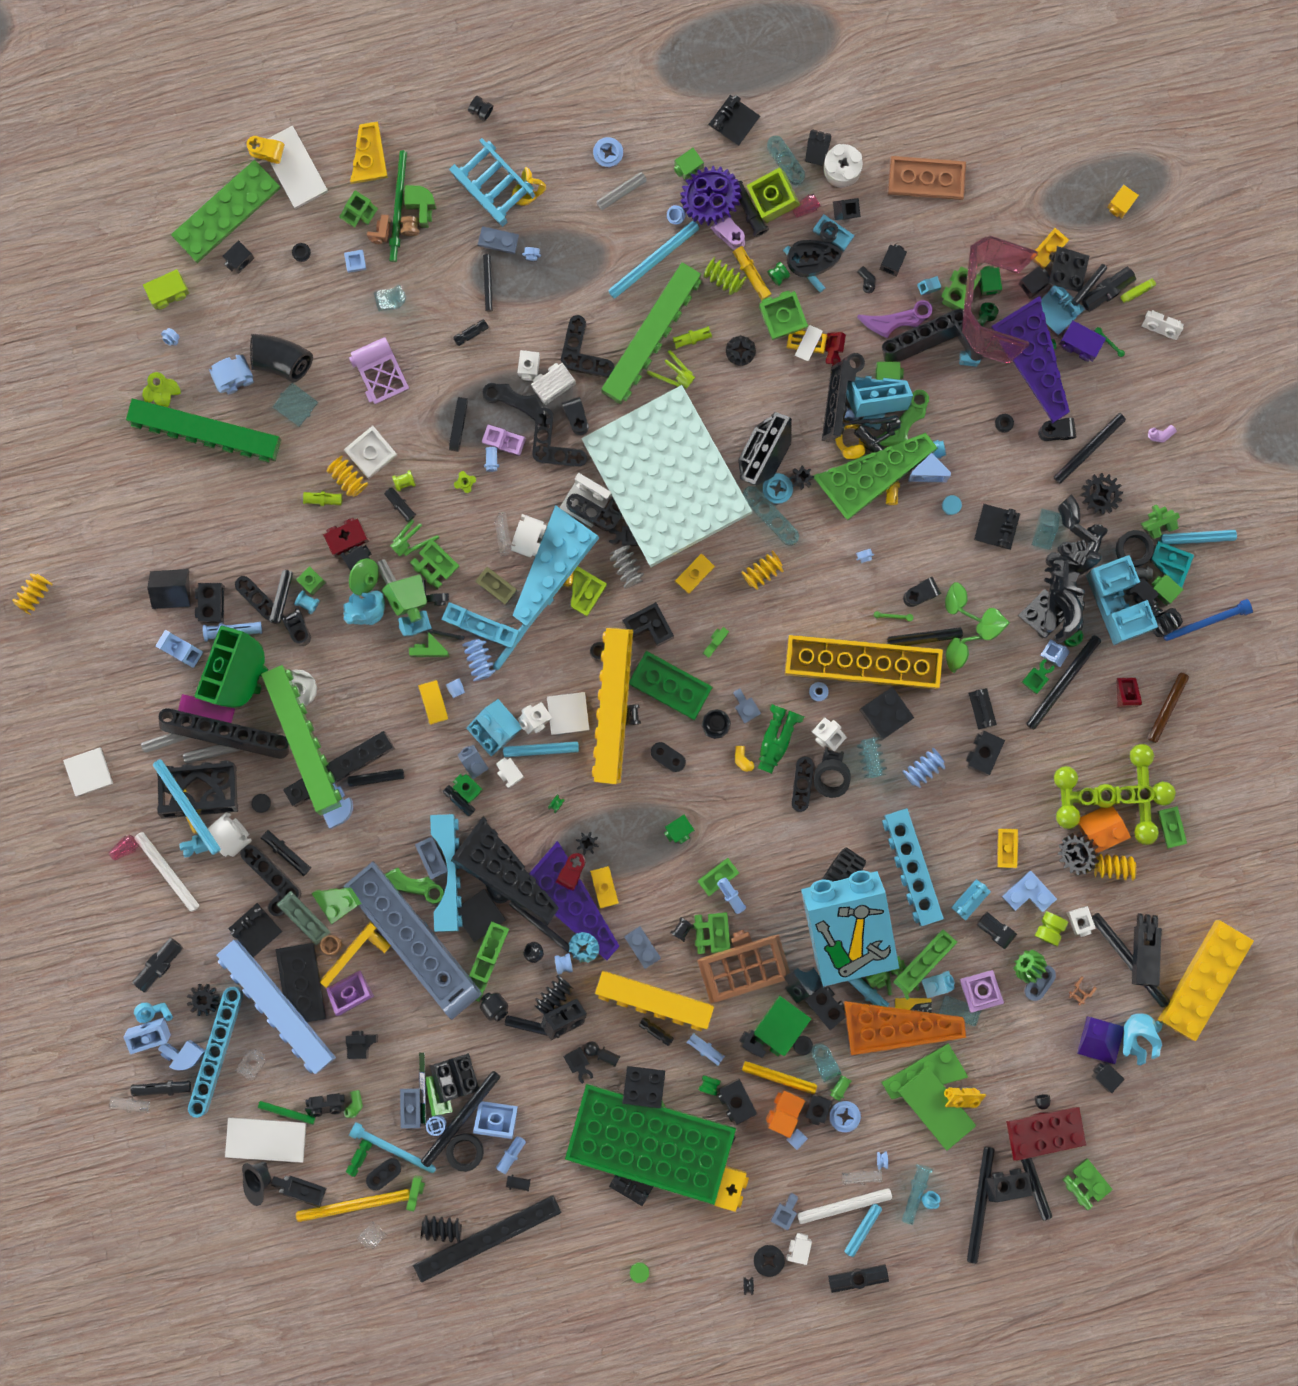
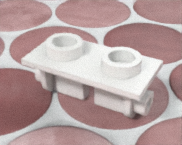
M1154 310L1147 311L1141 327L1168 338L1178 339L1184 325L1181 321L1167 317V320L1164 321L1163 314Z

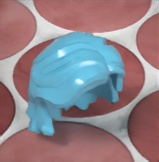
M380 591L362 593V597L365 598H360L359 595L353 593L349 597V602L343 606L345 622L347 624L373 625L380 621L385 609L383 593Z

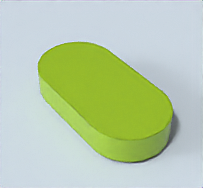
M1152 278L1120 296L1122 302L1127 303L1148 292L1156 286V282Z

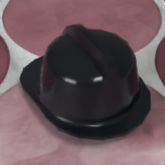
M266 1162L253 1165L245 1163L242 1166L244 1193L252 1205L259 1206L264 1200V1190L271 1182Z

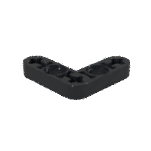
M580 315L573 316L568 324L561 363L570 371L609 378L615 368L612 361L580 354L586 330V321ZM580 320L583 326L578 327V334L574 333L575 325L573 323ZM577 338L579 341L578 346L570 347L568 345L569 339ZM571 356L573 361L578 362V358H581L579 368H577V363L571 362L570 365H567L564 359H568ZM585 360L593 362L591 369L586 370L583 368L582 364ZM596 362H599L600 367H605L608 364L611 371L608 370L607 373H604L603 369L598 368V372H596Z
M549 408L539 409L536 414L532 451L534 460L539 463L575 467L585 465L588 458L583 450L551 447L554 415ZM544 411H547V414L550 415V418L546 419V425L550 424V428L538 427L539 423L543 424L540 414H543ZM540 430L548 432V438L545 441H541L538 438ZM537 442L541 444L548 443V447L543 446V452L546 453V456L542 460H539V456H536V452L540 451V446H536ZM557 451L565 453V459L562 462H558L555 459ZM568 451H572L571 456H577L578 453H581L584 460H581L580 464H578L577 460L570 459L571 463H567L569 458Z
M577 493L571 494L566 501V507L570 512L606 532L612 531L622 516L620 511H615L612 508V504L615 502L613 497L606 509ZM577 499L580 506L576 505L573 507L571 501ZM585 503L586 506L584 507L583 512H581L580 510L583 507V504ZM588 508H594L597 512V515L595 517H589L586 513V510ZM600 513H602L603 515L600 518V521H596L599 518ZM610 518L611 524L606 526L604 520Z

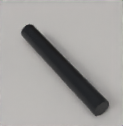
M484 254L485 311L490 312L493 311L491 255Z
M1105 264L1100 265L1071 302L1074 306H1078L1107 270Z

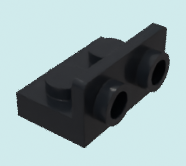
M750 1029L748 1032L744 1031L739 1040L741 1042L740 1047L763 1059L766 1053L763 1050L764 1046L754 1040L750 1043L755 1031Z

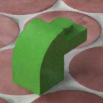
M405 185L406 209H420L421 228H429V222H432V210L429 209H436L433 195L422 186Z

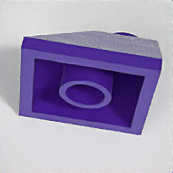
M1087 1016L1077 1054L1115 1064L1124 1026Z

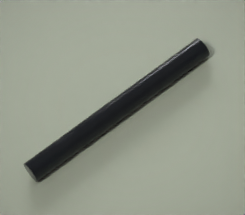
M513 902L509 903L513 909L569 953V943L540 920Z

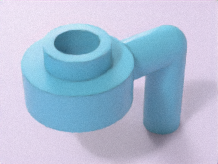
M141 1003L134 1009V1016L140 1023L149 1022L153 1019L155 1013L160 1011L166 1021H170L173 1018L165 1003L154 1006L150 1003Z

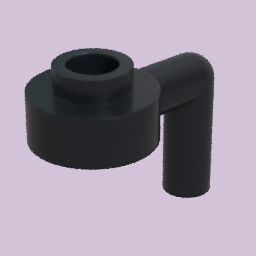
M422 580L427 603L434 602V606H445L446 602H449V593L426 595V580Z

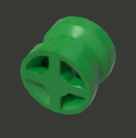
M778 262L775 268L767 271L769 277L777 286H780L784 279L791 277L789 271L781 262Z
M1078 630L1063 643L1068 647L1079 645L1084 636L1082 630Z
M703 1075V1083L699 1086L698 1090L717 1096L718 1092L716 1089L720 1085L721 1080Z

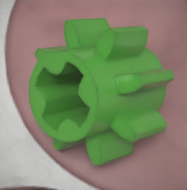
M886 972L865 976L871 988L877 986L878 989L886 986L885 980L889 979Z

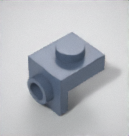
M474 745L465 747L458 754L460 761L472 779L489 769Z

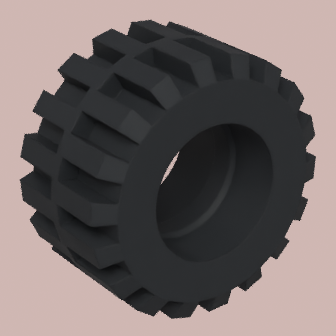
M845 847L837 855L822 880L834 882L849 878L854 872L863 870L866 860Z

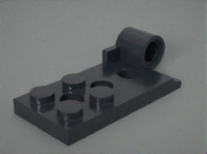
M852 353L831 367L822 441L830 442L840 437L844 432V423L842 422L843 416H845L847 411V405H845L848 381L855 382L856 373L865 366V360L859 353ZM850 360L855 362V368L851 367Z

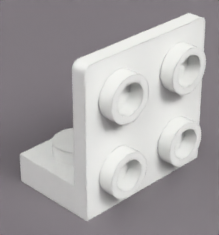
M578 473L575 477V483L561 504L560 509L589 527H593V524L567 509L566 501L571 494L577 493L605 508L612 495L609 490ZM577 499L571 501L573 507L576 505L580 506ZM585 503L583 504V507L580 510L581 512H583L584 507L586 506ZM588 508L586 510V513L589 517H595L597 515V512L594 508Z

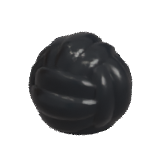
M531 942L525 946L523 955L530 963H537L544 956V950L538 942Z

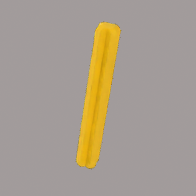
M745 1061L742 1067L743 1072L810 1094H815L817 1085L754 1063Z

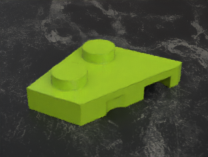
M577 566L574 570L571 608L588 617L606 588L607 583Z

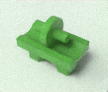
M1158 505L1152 506L1153 512L1148 514L1149 520L1141 523L1142 529L1146 530L1151 538L1156 539L1162 535L1160 527L1165 525L1169 532L1178 529L1177 519L1180 516L1178 512L1175 513L1173 510L1167 512L1166 507L1159 508Z

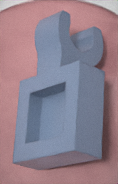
M741 689L733 692L739 702L735 709L744 724L761 714L752 697L746 700Z
M791 1193L785 1205L779 1203L771 1218V1222L789 1230L797 1214L792 1209L798 1200V1196Z

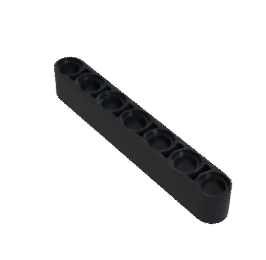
M170 708L162 709L159 712V727L164 732L277 759H283L289 754V743L286 736ZM167 718L171 719L170 722H165L163 720ZM189 723L191 725L183 726L182 724ZM204 727L209 728V730L203 731L201 729ZM221 732H227L228 734H227V735H221L220 733H221ZM245 736L247 739L241 740L239 737ZM259 741H265L266 743H265V744H258L257 742H259ZM282 745L285 748L278 749L277 746Z

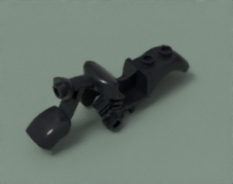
M1072 494L1058 506V511L1062 517L1063 526L1070 529L1082 541L1063 542L1058 546L1057 551L1059 553L1051 552L1046 557V564L1049 567L1045 569V572H1050L1051 578L1044 579L1046 583L1050 584L1047 611L1044 614V630L1049 633L1056 629L1057 613L1054 610L1056 603L1064 615L1063 627L1054 637L1057 644L1068 640L1078 630L1081 631L1083 629V610L1085 607L1083 595L1085 590L1077 588L1076 581L1079 575L1085 574L1100 562L1102 555L1098 551L1102 538L1108 532V529L1100 524H1094L1088 527L1087 530L1079 524L1081 517L1080 508Z

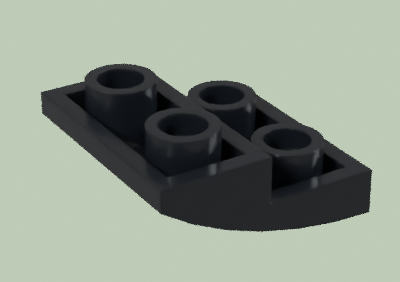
M469 1053L430 1065L440 1103L474 1093L479 1088Z

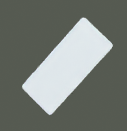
M809 325L795 356L809 361L823 331Z

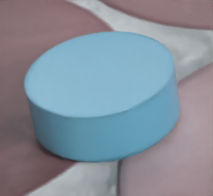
M950 495L942 502V509L948 515H955L961 510L962 502L957 496Z

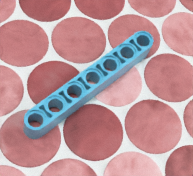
M229 987L222 995L188 1105V1112L192 1117H201L209 1110L243 1000V991L239 987ZM231 990L237 992L238 996L235 1001L229 998ZM225 1009H229L232 1013L229 1020L223 1016ZM220 1027L226 1031L224 1038H220L217 1034ZM214 1046L220 1049L218 1057L213 1056L211 1052ZM208 1065H211L214 1068V1074L212 1076L206 1073V1067ZM202 1084L208 1086L207 1094L201 1093L200 1086ZM196 1103L202 1105L203 1110L201 1113H197L194 1110Z

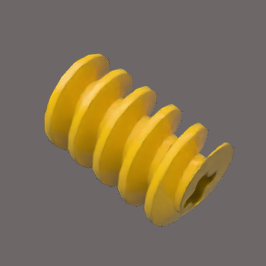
M340 456L328 466L327 472L332 474L333 479H337L336 483L342 485L341 489L347 491L348 497H355L368 486V482L361 484L363 477L356 478L359 472L355 471L352 473L351 470L354 466L347 467L346 465L349 460L342 461L343 456Z
M773 550L771 551L772 556L769 554L765 555L766 561L760 558V565L753 563V569L750 567L746 568L747 574L743 571L741 572L750 587L758 590L757 583L764 586V578L771 581L770 574L777 577V569L782 573L784 572L783 565Z
M38 573L37 575L30 574L33 580L25 581L28 587L21 586L24 593L17 592V596L20 599H12L17 607L29 615L31 614L28 610L35 611L36 609L33 603L40 604L37 597L44 598L41 591H49L46 584L53 585V583Z
M1102 854L1096 857L1099 863L1095 865V877L1099 872L1101 878H1104L1105 873H1107L1109 879L1115 874L1116 879L1119 880L1120 875L1123 874L1124 880H1127L1128 875H1131L1132 881L1135 880L1136 862L1132 856H1129L1127 860L1125 856L1118 858L1117 855H1113L1111 859L1109 854H1106L1104 859Z

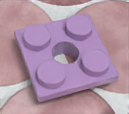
M993 970L960 979L970 1013L1004 1004ZM978 987H985L987 990V995H980L978 993Z

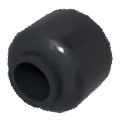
M489 992L481 998L480 1010L489 1021L495 1020L498 1022L508 1014V1003L500 993L491 994Z

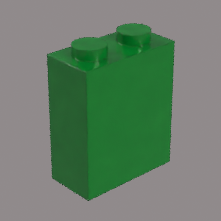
M779 995L754 1029L755 1037L753 1039L762 1045L764 1043L768 1044L771 1047L769 1051L777 1057L780 1054L785 1057L811 1018Z

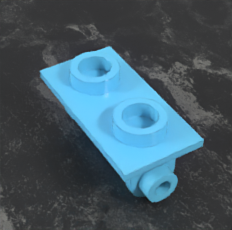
M976 879L951 908L966 921L991 891L987 889L988 887Z

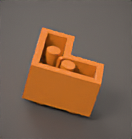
M784 1089L781 1093L778 1092L774 1099L776 1106L773 1111H769L766 1117L768 1128L790 1138L798 1122L797 1118L805 1099Z

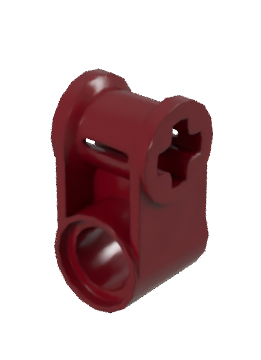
M580 853L570 855L556 883L574 891L586 863L585 857ZM577 857H579L581 865H577L576 867H574V862H572V858L576 859Z

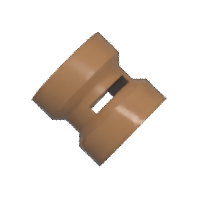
M334 935L324 937L320 943L322 952L327 955L338 953L342 947L341 940Z

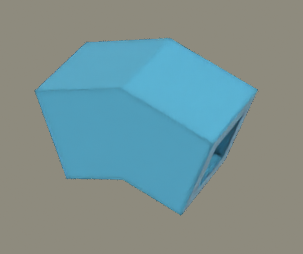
M938 276L925 279L917 284L921 295L930 294L941 289Z

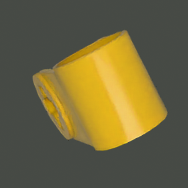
M252 136L246 143L249 154L252 157L275 164L281 162L285 146L283 142Z

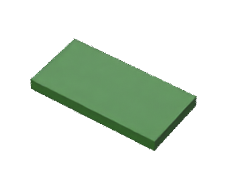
M926 1066L902 1086L898 1092L947 1151L974 1129L976 1125L962 1107L945 1106L949 1101L944 1095L946 1088L931 1069Z

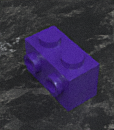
M1072 320L1059 345L1067 352H1075L1082 360L1093 362L1106 338Z

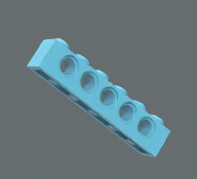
M908 809L885 815V820H882L884 830L889 831L891 838L888 839L891 850L895 849L897 855L894 857L897 868H901L903 875H900L903 887L907 886L909 893L906 894L909 905L913 904L915 912H912L915 923H919V926H924L943 920L944 918ZM898 825L902 826L905 830L904 835L901 837L895 834V828ZM903 844H908L911 848L908 855H904L901 852ZM910 862L915 863L917 867L913 874L907 871V865ZM915 881H920L923 885L920 892H916L913 889ZM922 899L927 900L929 903V907L926 910H921L919 907V902Z

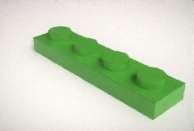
M942 930L893 983L905 994L909 995L957 944V941L945 930Z

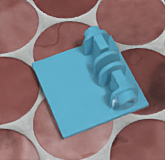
M1054 285L1041 299V304L1045 313L1046 324L1059 335L1085 309L1080 304L1074 306L1071 302L1073 297L1064 288Z

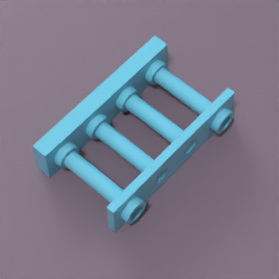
M481 138L479 141L484 148L464 167L458 168L454 164L449 170L503 227L508 222L505 216L510 208L526 193L532 199L535 197L532 191L534 187L527 181L524 182L495 152L496 147L490 141L485 142ZM490 153L496 162L476 181L473 180L471 182L467 178L468 173ZM503 167L509 175L490 193L484 195L480 191L481 185L499 168ZM515 180L522 188L505 204L496 208L492 204L494 202L493 199Z

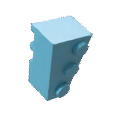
M865 376V378L856 377L855 382L848 381L846 396L855 418L908 410L913 398L909 384L905 380L889 378L877 380L872 379V376Z

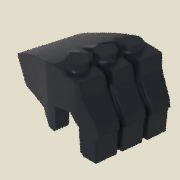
M814 129L810 131L805 162L823 166L832 138L830 133L825 134Z

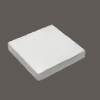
M371 426L344 449L368 479L397 456V453L374 426Z
M585 692L547 697L548 711L552 717L550 719L551 735L590 730Z
M100 747L63 760L76 797L113 784Z

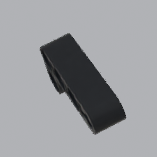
M246 845L240 852L241 858L277 893L268 904L269 913L273 916L285 915L283 911L280 913L274 911L275 903L280 902L287 895V891L290 888L295 889L296 896L300 899L302 895L300 888L257 846ZM247 850H254L252 854L260 859L256 861L253 857H247ZM264 861L269 866L266 872L260 870V864ZM276 875L282 877V883L279 886H276L273 882Z

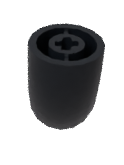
M251 334V370L273 373L294 383L303 378L310 369L313 354L302 346L275 336Z

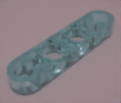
M747 487L743 492V496L750 508L784 544L788 546L795 545L799 539L798 531L756 487ZM748 491L751 493L754 491L755 498L757 500H759V498L763 499L760 502H758L756 507H754L753 505L756 503L754 499H747ZM767 504L770 508L769 513H760V505ZM774 518H780L783 521V525L780 528H775L772 525ZM786 525L789 527L786 529V531L789 534H795L794 541H792L791 539L787 541V534L785 532H783L782 534L779 533L785 528Z

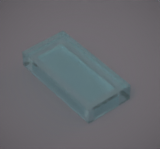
M945 995L939 1013L963 1017L965 1023L976 1027L982 1010L970 1013L966 1002Z

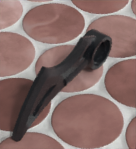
M488 383L482 391L483 398L488 403L501 401L526 413L535 421L537 411L544 408L537 394L530 396L517 394L509 384ZM490 388L496 389L497 396L494 398L488 397L486 394L487 390ZM544 411L543 414H540V417L543 419V424L539 423L541 427H547Z

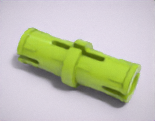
M709 326L696 331L690 330L686 334L672 338L675 348L678 349L712 338Z
M321 491V493L304 492L303 504L342 506V494L325 493V491Z

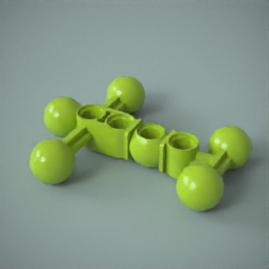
M1137 744L1130 751V760L1137 767L1138 786L1119 788V786L1113 787L1110 784H1101L1092 789L1084 788L1079 791H1072L1078 783L1077 772L1069 766L1057 769L1054 774V782L1061 789L1062 807L1056 813V820L1064 829L1076 827L1080 822V812L1073 806V803H1079L1083 806L1098 805L1101 808H1110L1115 804H1139L1140 823L1135 827L1134 835L1136 840L1142 845H1150L1157 840L1159 834L1157 826L1151 821L1150 801L1154 800L1155 803L1161 806L1171 804L1175 799V788L1172 784L1164 781L1156 783L1153 788L1149 786L1148 766L1154 760V752L1146 744ZM1142 789H1145L1148 792V798L1146 800L1140 797V791ZM1123 790H1126L1129 793L1128 800H1123L1121 798V792ZM1085 791L1091 796L1089 802H1085L1082 799V794ZM1103 791H1107L1110 794L1108 801L1102 799L1101 794Z

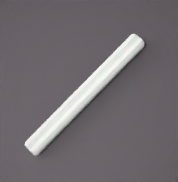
M143 832L137 834L134 837L136 842L189 911L193 912L198 909L199 904L147 836Z
M887 1188L799 1212L797 1214L800 1224L888 1201L892 1199V1193Z

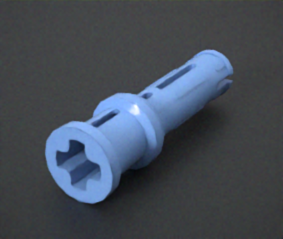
M261 621L225 625L223 623L214 626L203 625L205 642L216 638L220 626L243 631L248 635L262 634Z

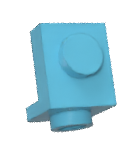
M420 611L422 619L411 623L409 616L398 618L399 629L403 636H414L432 629L426 611Z
M949 971L922 980L927 999L955 989L954 978L950 975Z

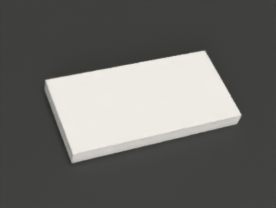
M293 126L268 138L285 144L281 162L279 164L270 162L295 209L328 193L324 182Z
M229 1117L225 1157L303 1163L306 1123Z

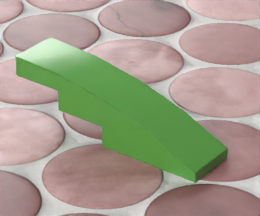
M492 921L469 975L482 993L475 1000L477 1002H480L509 931V928Z

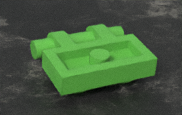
M433 540L419 552L424 558L421 562L416 558L410 562L415 568L414 570L418 574L421 573L427 579L426 582L430 586L433 585L436 589L442 586V583L438 580L441 575L447 580L460 567ZM428 564L436 569L433 574L425 568Z
M727 912L708 914V922H703L702 915H694L695 923L693 925L695 926L694 929H696L697 939L695 940V946H697L698 954H704L705 946L711 945V953L730 949ZM703 928H709L710 939L704 940Z
M1088 1158L1072 1170L1077 1176L1072 1180L1069 1175H1066L1062 1179L1069 1192H1073L1077 1197V1202L1083 1205L1086 1210L1093 1207L1089 1201L1092 1196L1099 1202L1113 1190ZM1081 1182L1088 1190L1084 1194L1078 1187Z

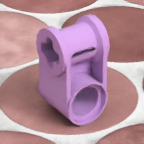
M724 216V222L718 219L717 225L714 223L711 226L712 231L731 249L735 250L740 246H745L744 232L731 218Z

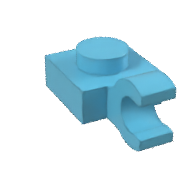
M199 834L192 836L191 841L179 844L180 850H184V857H190L194 851L196 854L209 850Z

